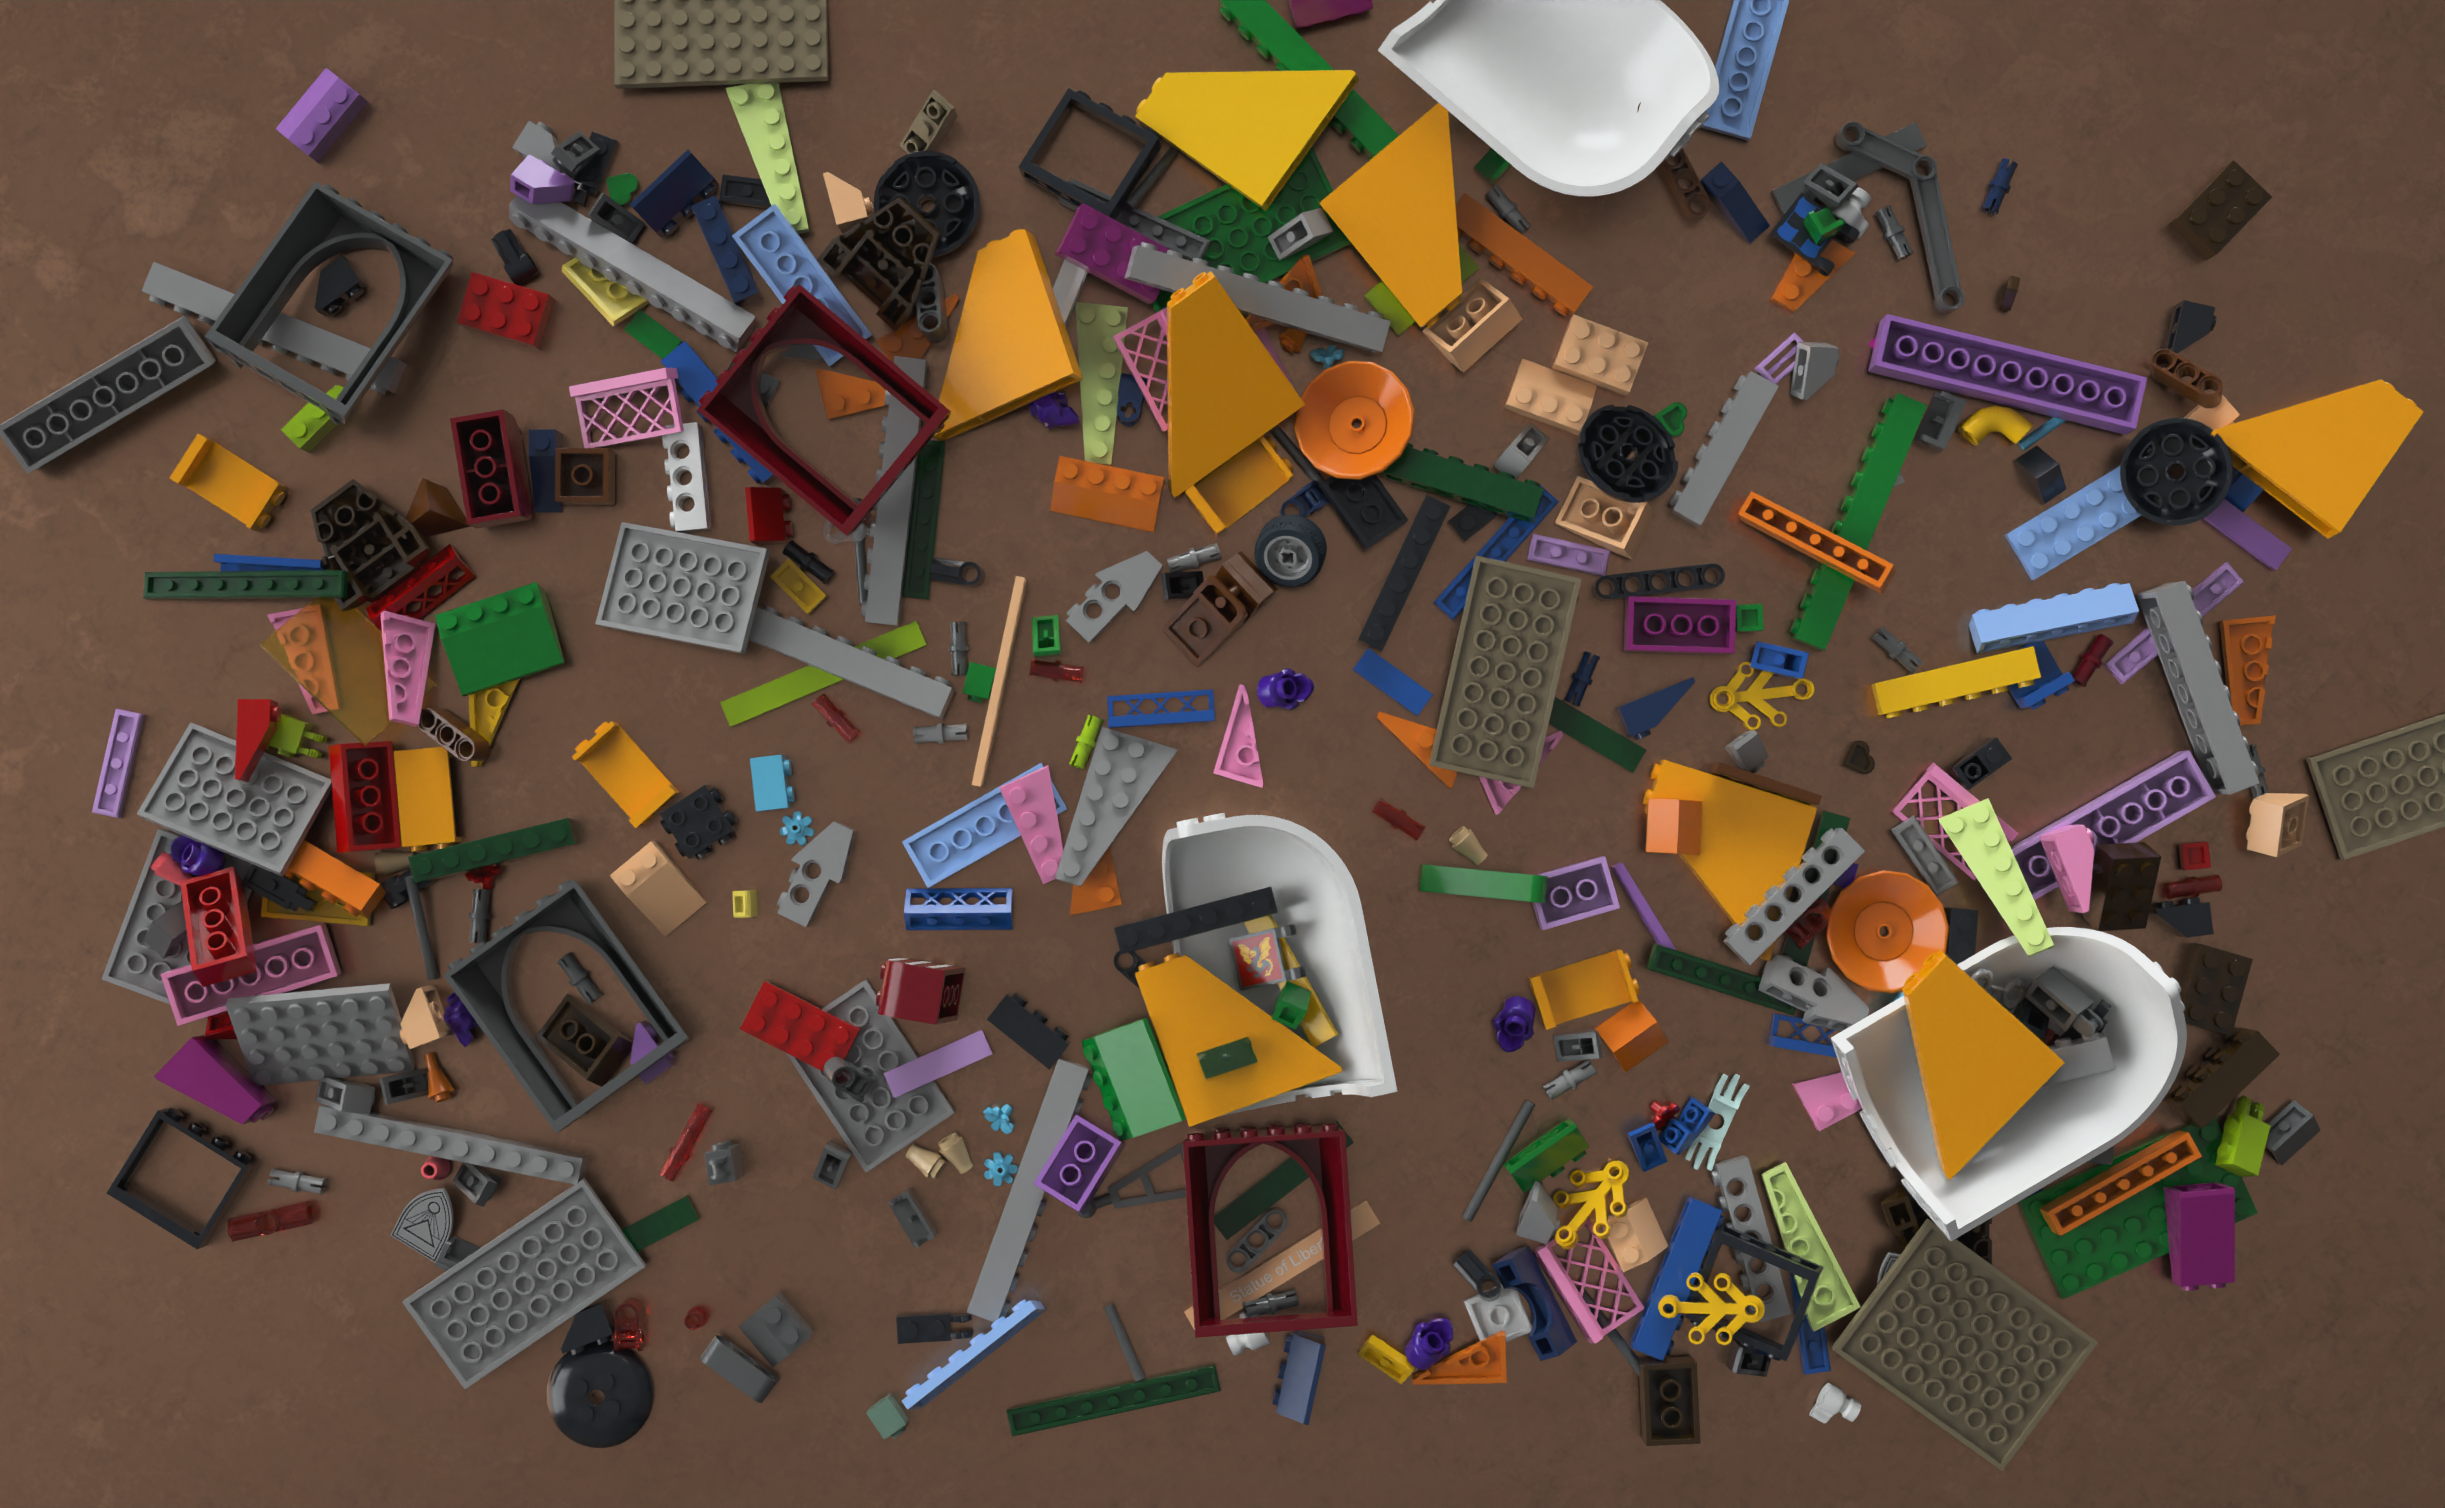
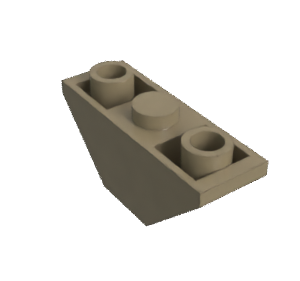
M933 90L899 146L907 154L917 151H932L947 135L958 116L955 108L936 90Z

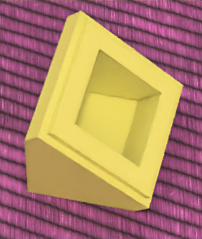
M757 890L733 891L734 918L758 917Z

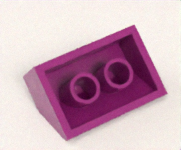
M1287 0L1296 28H1307L1315 23L1327 20L1335 21L1342 16L1361 14L1366 10L1373 9L1372 0Z

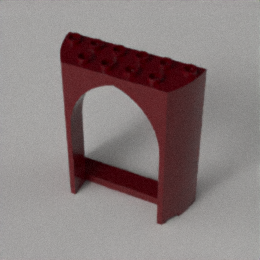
M799 284L797 288L792 286L784 296L786 301L780 309L775 307L767 317L769 322L763 329L758 328L750 338L752 343L746 350L741 349L733 358L735 364L729 371L724 370L715 381L718 385L712 392L708 390L698 402L701 406L697 411L846 536H849L859 528L863 521L869 520L872 516L870 512L936 432L940 433L945 427L944 423L949 419L951 411ZM796 345H816L832 349L855 363L926 423L860 504L790 447L772 426L766 414L761 396V374L768 355L780 349Z
M1309 1122L1294 1123L1292 1128H1284L1283 1124H1270L1264 1130H1257L1256 1126L1240 1127V1131L1230 1132L1229 1128H1215L1213 1133L1187 1134V1139L1183 1141L1195 1338L1358 1326L1345 1130L1340 1129L1339 1125L1334 1123L1310 1126ZM1266 1144L1285 1152L1296 1160L1306 1171L1315 1187L1320 1209L1326 1312L1220 1320L1214 1226L1217 1194L1223 1179L1235 1162L1253 1148Z

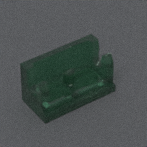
M1248 1037L1197 1053L1205 1080L1258 1062Z

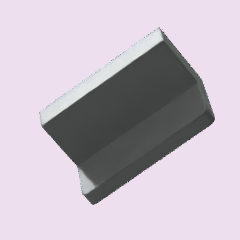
M2293 1100L2268 1123L2271 1127L2266 1148L2273 1153L2276 1161L2283 1165L2320 1131L2315 1117Z

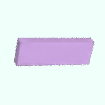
M1532 534L1527 561L1602 577L1606 575L1611 550Z

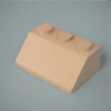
M1482 278L1459 297L1462 301L1450 312L1446 309L1439 315L1441 319L1429 329L1426 327L1423 330V333L1439 351L1462 372L1471 367L1522 320L1510 298Z
M1522 358L1504 409L1578 436L1589 414L1597 385Z

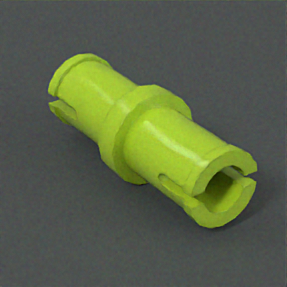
M1089 714L1087 715L1082 733L1076 738L1078 743L1069 765L1085 770L1091 750L1096 747L1097 743L1095 740L1104 720L1095 716L1092 717Z

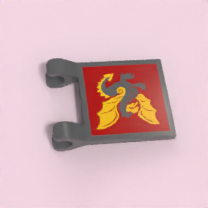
M1294 924L1229 939L1240 991L1306 976L1304 966L1286 970L1279 938L1296 935Z

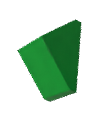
M1058 615L1032 617L1034 657L1038 659L1062 656Z

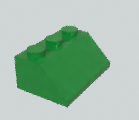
M1567 1118L1503 1165L1522 1192H1530L1534 1181L1540 1182L1543 1185V1179L1549 1175L1553 1178L1565 1169L1563 1165L1570 1160L1576 1162L1587 1154L1585 1150L1590 1146L1575 1123Z

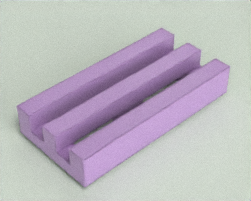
M1794 332L1754 369L1763 378L1774 384L1779 383L1794 369L1795 361L1775 379L1771 375L1796 353L1797 345L1768 371L1763 367L1793 340L1797 345L1798 342H1803V340Z

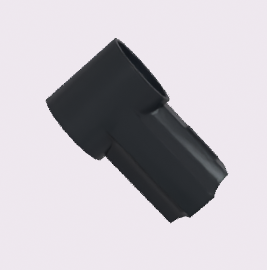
M511 229L502 230L491 239L505 264L503 267L514 284L519 285L539 273L534 261L523 250Z
M933 557L930 568V580L976 588L984 582L985 572L983 568L974 562ZM976 568L978 572L977 578L974 581L968 582L965 578L967 570Z
M411 868L401 875H395L380 884L386 892L383 897L391 910L409 901L405 877L412 876ZM436 880L417 883L419 891Z
M1471 1250L1464 1253L1453 1264L1457 1271L1475 1289L1481 1299L1492 1302L1499 1298L1501 1295L1499 1279L1486 1268ZM1486 1282H1493L1497 1287L1494 1293L1485 1294L1481 1290L1482 1285Z

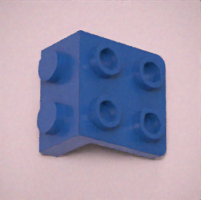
M2044 641L2026 644L2019 648L2024 649L2034 646L2041 678L2034 679V685L2018 688V683L2007 685L2020 709L2031 707L2034 710L2046 703L2044 698L2051 694L2057 697L2069 690L2068 685L2075 681L2070 672H2061Z

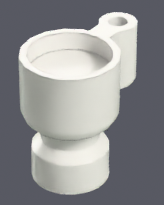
M1859 187L1849 196V200H1846L1832 212L1837 218L1843 219L1844 223L1859 230L1858 240L1869 228V224L1864 219L1861 209L1867 207L1872 200L1871 196Z
M1241 1312L1239 1317L1246 1318L1245 1314L1247 1313ZM1267 1333L1229 1335L1226 1337L1234 1357L1243 1353L1246 1348L1257 1350L1270 1344Z
M1826 1383L1821 1389L1816 1404L1812 1407L1809 1416L1822 1423H1827L1833 1415L1841 1413L1843 1418L1853 1422L1861 1410V1402L1853 1398L1847 1399L1842 1389Z

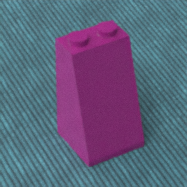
M204 1035L192 1037L154 1076L158 1081L242 1125L250 1122L256 1123L260 1119L262 1121L273 1113L275 1109L272 1106L278 1101L263 1085L259 1086L252 1081L250 1073L216 1039H206Z
M2218 1182L2164 1186L2172 1283L2182 1287V1290L2193 1291L2198 1290L2199 1285H2209V1288H2224L2226 1283L2235 1282V1189Z

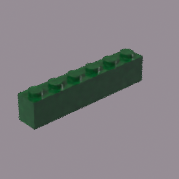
M1410 443L1407 444L1401 457L1381 472L1382 478L1532 524L1535 523L1544 496V488H1541L1540 484L1533 480L1526 479L1525 482L1515 480V476L1506 472L1492 473L1489 472V468L1480 464H1474V466L1463 464L1464 461L1454 456H1449L1448 459L1438 456V452L1424 448L1423 451L1414 449Z
M565 818L409 856L408 860L414 883L419 884L577 845L571 819Z

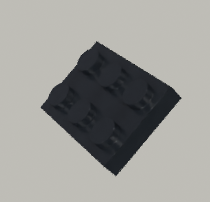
M1376 474L1360 480L1341 479L1331 476L1318 486L1364 551L1408 521Z

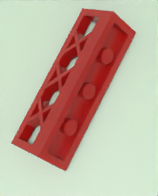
M449 544L421 565L419 571L379 600L366 607V611L370 621L382 632L380 614L382 611L420 619L473 579L475 574L460 559L457 550ZM457 566L465 573L458 579H448L449 572ZM432 585H442V591L439 594L427 595L428 588ZM411 601H421V606L415 612L406 611V606Z

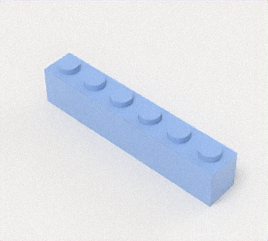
M2113 583L2102 589L2094 590L2093 588H2088L2077 594L2068 595L2063 593L2056 595L2052 599H2033L2027 602V604L2017 606L2016 604H2008L2001 609L1991 611L1989 609H1982L1972 614L1969 629L1977 654L2134 623L2139 609L2130 583L2122 585Z

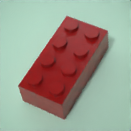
M392 741L347 743L329 746L337 853L401 848Z
M234 866L180 881L191 968L193 974L203 987L257 972L245 886L241 884L243 880Z

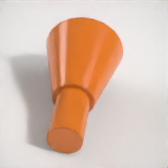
M1288 328L1279 335L1280 345L1290 353H1299L1308 333Z
M428 1053L424 1055L429 1071L428 1098L429 1100L435 1099V1103L449 1100L451 1098L450 1094L455 1092L441 1068H439L435 1053Z

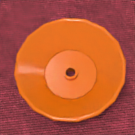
M1347 361L1325 369L1307 385L1301 396L1305 405L1296 411L1294 430L1300 450L1315 468L1335 478L1360 480L1383 472L1401 457L1413 434L1415 410L1408 389L1392 371L1373 362ZM1356 421L1362 422L1360 428L1356 429L1353 427Z
M1882 870L1860 876L1840 892L1829 911L1826 937L1833 961L1849 980L1869 991L1893 994L1902 991L1907 978L1913 973H1918L1924 967V962L1932 953H1937L1939 950L1946 953L1949 925L1943 904L1927 884L1907 873ZM1883 926L1888 930L1885 936H1881L1879 932Z

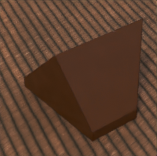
M422 478L405 520L415 526L423 536L471 527L467 525L466 517L447 488Z

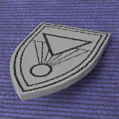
M446 1189L429 1190L413 1198L402 1211L391 1233L392 1237L434 1263L438 1260L445 1242L449 1240L454 1223L452 1203Z

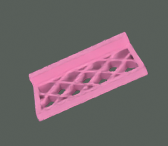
M1167 307L1112 337L1163 432L1168 430V423H1165L1161 415L1163 405H1168V401H1165L1168 391V379L1164 381L1152 376L1156 362L1167 365V361L1157 359L1161 344L1167 346V342L1163 341L1164 335L1167 339ZM1154 320H1157L1161 327L1159 339L1145 335L1147 325ZM1143 327L1141 333L1134 332ZM1128 334L1140 337L1136 352L1126 349L1121 338ZM1143 339L1157 342L1154 357L1140 353ZM1129 354L1135 355L1133 361ZM1138 357L1152 361L1149 375L1138 372L1136 368ZM1142 378L1147 379L1146 385ZM1151 380L1165 384L1161 399L1152 397L1149 393ZM1154 401L1160 403V404H1159V408H1157V406H1156V404H1155Z
M661 368L569 386L570 396L575 397L584 448H600L684 432L675 379H679L677 368ZM662 386H668L669 397L665 404L655 397ZM636 391H641L647 396L641 408L631 401ZM615 395L623 401L617 413L607 406L611 397ZM592 400L599 405L593 417L586 413L584 401ZM651 401L662 407L655 419L645 412ZM628 405L638 412L632 423L621 417ZM603 410L614 417L607 428L597 421ZM666 411L673 416L674 428L667 429L660 423ZM642 416L652 423L647 433H642L636 428ZM618 420L628 427L621 438L612 432ZM595 425L604 434L599 442L592 443L590 431Z
M1932 762L1926 769L1927 772L1892 812L1902 821H1905L1909 818L1900 811L1907 803L1918 802L1919 817L1915 818L1917 821H1920V825L1924 829V820H1937L1946 816L1942 815L1941 800L1953 799L1957 803V811L1961 810V807L1966 808L1980 801ZM1928 779L1936 785L1937 797L1922 798L1921 787ZM1940 789L1948 796H1941ZM1918 792V798L1912 799L1913 796ZM1937 801L1938 816L1923 817L1922 802ZM1997 816L2007 841H2013L2019 833ZM1939 822L1940 834L1928 835L1938 851L1975 881L1976 876L1965 866V860L1960 852H1948L1945 849L1944 838L1949 836L1944 834L1943 827ZM1933 838H1940L1941 845ZM1961 855V862L1954 856Z
M1588 1218L1581 1228L1586 1226L1590 1232L1588 1245L1577 1243V1246L1587 1248L1585 1263L1571 1261L1573 1248L1568 1250L1567 1259L1558 1258L1552 1249L1553 1246L1558 1244L1555 1238L1550 1240L1548 1244L1538 1246L1532 1250V1253L1587 1342L1596 1344L1603 1339V1336L1645 1308L1603 1240L1598 1238L1593 1232V1224ZM1565 1232L1561 1236V1239L1567 1238L1569 1236V1232ZM1594 1240L1598 1247L1593 1246ZM1592 1249L1603 1253L1604 1262L1602 1268L1589 1265ZM1560 1261L1566 1262L1565 1269ZM1608 1263L1613 1270L1607 1269ZM1570 1264L1584 1267L1581 1282L1573 1281L1569 1277ZM1588 1268L1602 1271L1599 1286L1585 1283ZM1606 1272L1614 1273L1618 1277L1617 1291L1603 1288ZM1574 1284L1580 1285L1579 1291ZM1622 1286L1624 1287L1627 1293L1621 1292ZM1584 1287L1598 1289L1595 1305L1587 1304L1582 1298ZM1603 1291L1616 1294L1613 1309L1600 1307ZM1621 1295L1630 1297L1635 1305L1627 1313L1618 1311ZM1589 1307L1594 1308L1593 1314H1592L1591 1310L1589 1309ZM1599 1309L1612 1312L1610 1324L1603 1329L1597 1322ZM1617 1314H1622L1621 1317L1616 1319Z

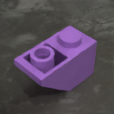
M529 154L511 174L510 191L531 204L571 201L574 194L575 181L568 175L548 166L543 160L536 159Z
M642 1021L636 1025L630 1059L631 1065L662 1044L658 1039L659 1034L651 1023L648 1024L646 1021ZM673 1051L639 1075L645 1085L676 1064L673 1059L675 1058Z

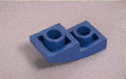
M1691 1097L1679 1118H1671L1659 1137L1660 1142L1675 1154L1680 1155L1701 1134L1715 1115V1112L1700 1100Z

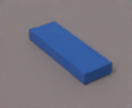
M1369 648L1353 668V671L1416 716L1419 715L1433 695Z

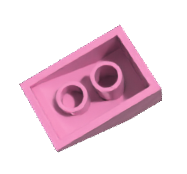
M2067 825L2039 836L2068 911L2088 912L2094 860V848L2092 845L2094 837L2089 828H2085V825Z

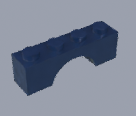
M715 195L692 205V210L733 302L739 307H744L762 299L763 296L739 245L732 237L731 224L719 199Z
M1529 1245L1510 1251L1492 1264L1503 1288L1518 1291L1524 1296L1530 1306L1533 1324L1529 1339L1540 1361L1560 1356L1577 1342Z

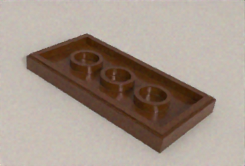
M1721 762L1711 763L1708 770L1709 774L1810 806L1819 805L1822 795Z

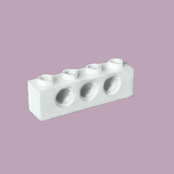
M698 422L684 423V432L662 436L663 447L668 449V459H665V471L667 475H670L671 485L667 486V495L669 501H673V512H670V524L672 528H675L676 532L680 533L712 531L702 426ZM665 425L667 429L674 428L675 425ZM688 446L690 450L689 455L684 459H679L677 455L679 448ZM685 472H691V482L687 485H681V475ZM688 498H693L694 508L691 511L685 512L682 507L683 502Z

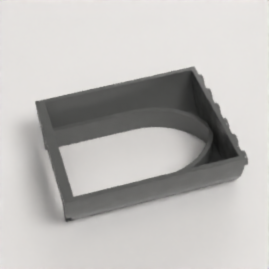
M314 182L207 332L205 338L219 353L229 356L232 360L231 363L237 368L241 369L243 365L325 411L333 423L340 425L342 422L345 424L452 269L453 257L442 249L437 251L431 248V245L419 236L414 238L408 235V232L402 226L396 223L393 225L384 221V217L376 211L371 210L368 212L364 210L361 204L353 198H343L332 186L328 184L322 186ZM361 248L388 250L396 260L400 274V294L396 309L386 328L336 399L253 352L297 288L317 266L329 258L349 250Z
M571 879L566 880L557 887L558 893L551 896L548 894L535 903L537 908L529 912L525 910L513 919L515 924L508 927L503 926L491 935L494 939L474 946L470 950L472 955L465 960L459 958L448 965L449 971L443 975L555 1133L560 1132L579 1118L587 1115L591 1109L670 1052L680 1048L689 1039L576 880L572 881ZM540 931L563 933L583 941L596 950L614 971L664 1041L583 1101L579 1099L529 1029L515 1001L513 991L514 963L522 942L531 933Z

